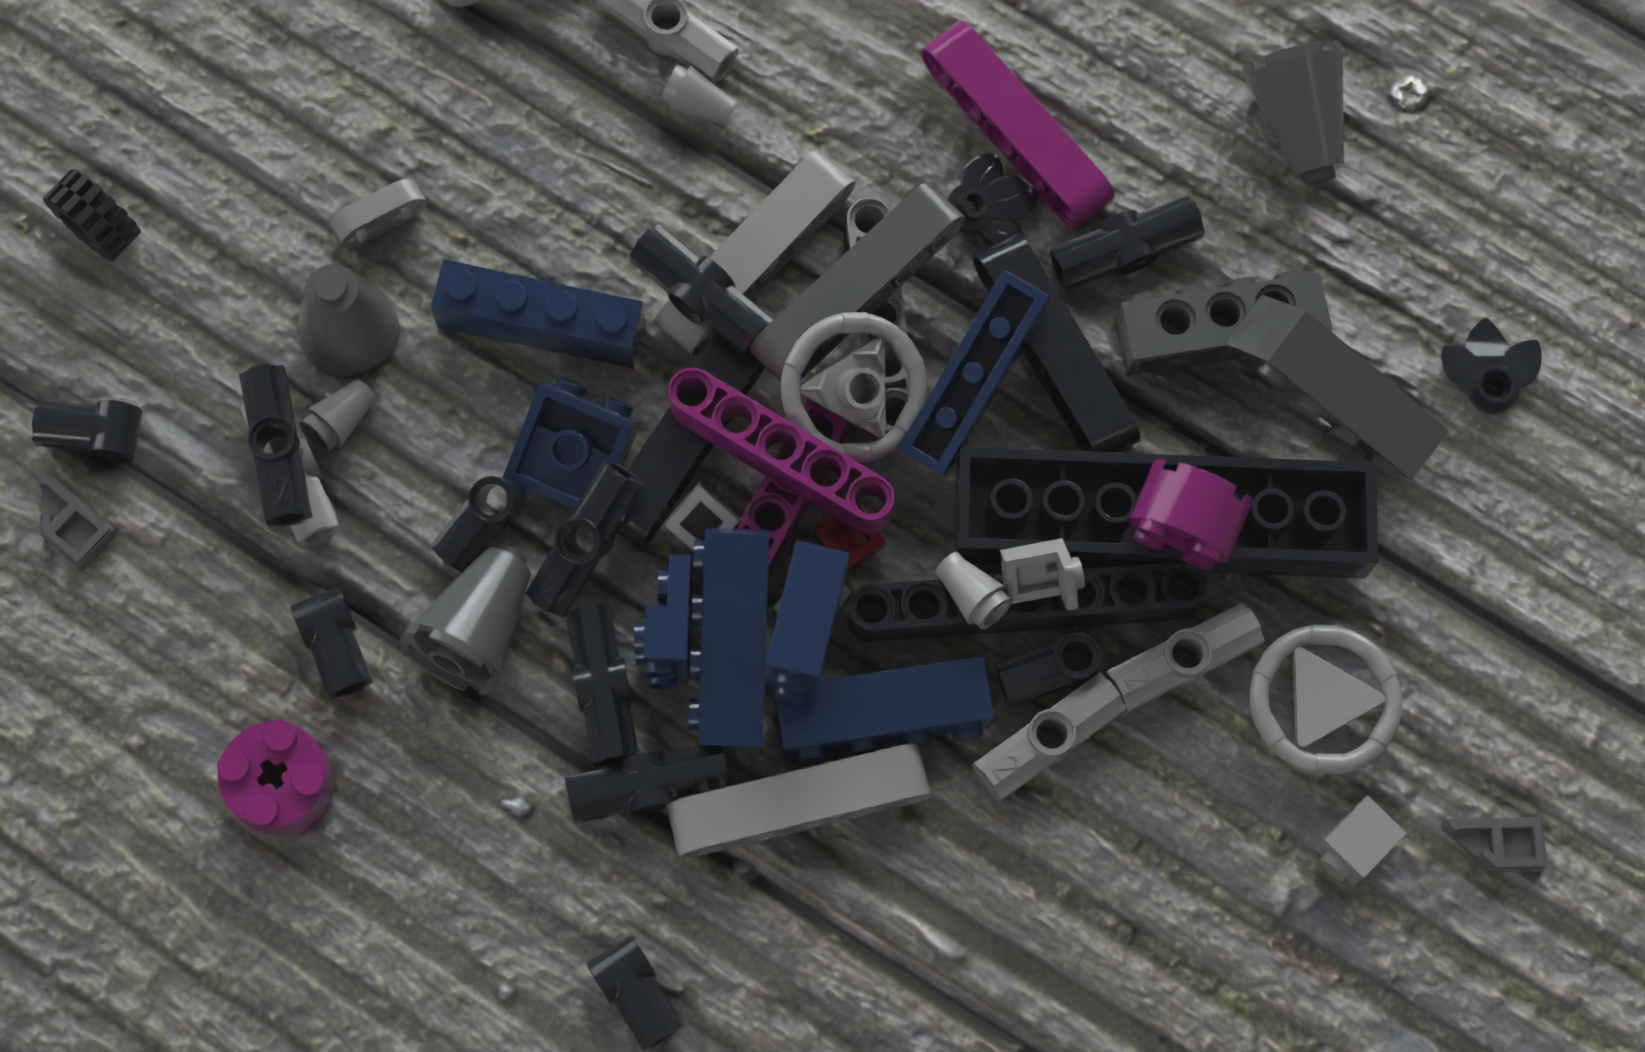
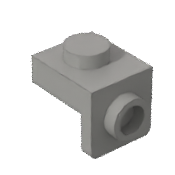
M1062 538L1000 550L1003 584L1007 587L1006 595L1012 600L1011 604L1061 595L1067 611L1078 609L1077 589L1085 587L1083 569L1079 557H1070Z

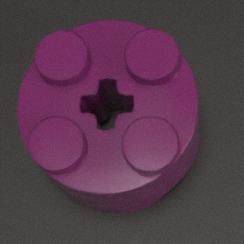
M1154 460L1129 518L1130 524L1136 528L1133 539L1155 550H1162L1164 545L1184 552L1181 558L1184 562L1206 571H1211L1214 563L1228 562L1253 503L1252 498L1246 493L1243 499L1239 501L1233 497L1235 485L1205 470L1179 462L1174 472L1163 469L1166 460Z
M285 720L262 722L243 730L228 744L217 762L218 786L221 796L233 814L251 830L269 836H296L315 826L324 817L329 808L335 783L333 766L328 756L308 732ZM276 771L282 773V780L284 782L278 789L270 784V776Z

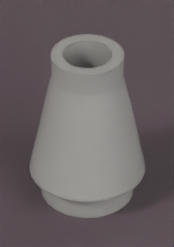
M678 64L660 97L661 101L670 105L669 110L715 122L723 127L727 123L737 102L736 99L724 93L694 67L690 66L689 69H686Z
M354 379L348 386L306 409V417L300 421V427L306 437L323 452L328 453L334 447L341 448L367 410L376 402V397L364 382Z
M958 552L947 556L935 570V575L943 582L968 624L975 623L981 630L987 629L995 624L1011 606L1012 600L1006 595L1007 587L966 561Z

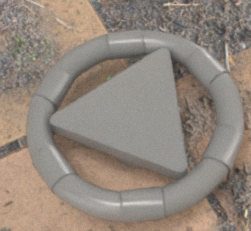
M844 312L817 322L796 340L784 362L781 377V400L785 417L789 422L856 462L865 464L884 458L898 449L927 400V376L922 357L911 338L899 327L882 317L866 312ZM839 333H870L877 336L800 384L801 374L815 348L826 339ZM885 341L893 347L894 352L907 372L909 387L907 403L894 427L887 434ZM800 395L879 439L870 443L842 444L828 439L816 430L801 403Z
M1310 625L1292 630L1274 641L1263 652L1253 670L1249 700L1254 725L1267 747L1282 760L1298 769L1324 775H1342L1358 770L1374 761L1388 748L1399 728L1402 712V695L1397 673L1383 651L1369 639L1353 630L1337 625ZM1307 645H1338L1352 651L1365 661L1380 685L1381 692L1302 647ZM1290 653H1292L1295 745L1286 738L1273 714H1271L1269 706L1270 683L1281 666L1283 659ZM1383 703L1382 714L1368 740L1355 750L1345 754H1313L1303 750Z

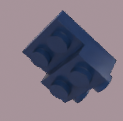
M558 376L555 384L549 381L540 382L503 477L511 478L524 488L575 509L603 461L609 460L614 464L624 467L642 420L632 417L631 414L634 407L623 401L605 396L601 404L585 397L584 394L587 387L573 380Z
M669 554V571L658 572L657 601L659 606H645V622H635L634 654H636V665L644 666L646 687L651 689L670 690L677 688V682H689L693 586L691 555Z

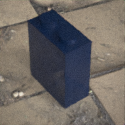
M796 540L765 664V688L773 689V696L778 699L792 703H804L805 697L817 700L846 581L848 552Z

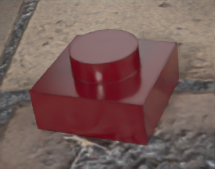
M835 517L830 518L813 532V536L822 547L849 553L847 573L885 548L886 541L879 532L875 534L859 532Z

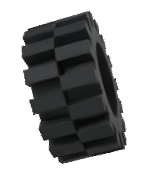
M70 169L43 197L45 205L52 210L51 212L57 218L62 220V224L71 229L75 236L81 241L83 240L94 252L97 251L101 257L110 262L114 261L141 233L137 223L128 216L124 208L119 207L116 201L110 195L105 194L100 186L93 184L87 176L82 175L75 169Z

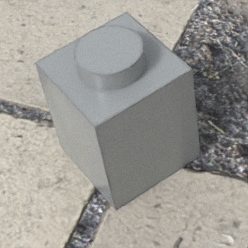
M699 481L665 518L664 526L694 551L695 540L705 541L706 528L733 529L739 522L738 514Z
M1367 795L1355 805L1314 849L1322 856L1320 863L1331 876L1340 882L1347 880L1352 885H1355L1364 879L1407 833Z

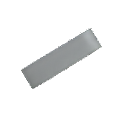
M402 179L340 210L332 218L330 225L344 248H354L415 218L426 208L427 201L414 179Z

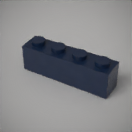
M445 259L442 261L431 303L436 325L440 328L633 369L645 325L643 301Z
M1003 270L898 447L899 451L946 478L949 476L957 462L960 447H966L1051 304L1052 301L1049 295L1010 272Z
M706 528L705 541H694L693 572H704L703 593H693L692 625H702L701 646H691L690 678H700V699L690 698L689 730H699L698 745L762 747L769 530Z
M983 656L821 680L817 700L805 697L804 703H792L774 697L783 758H795L796 764L799 765L822 762L827 759V753L848 750V756L854 757L879 751V745L900 742V745L918 744L919 747L932 743L931 737L952 734V740L954 741L974 739L984 735L983 729L990 728L994 719Z

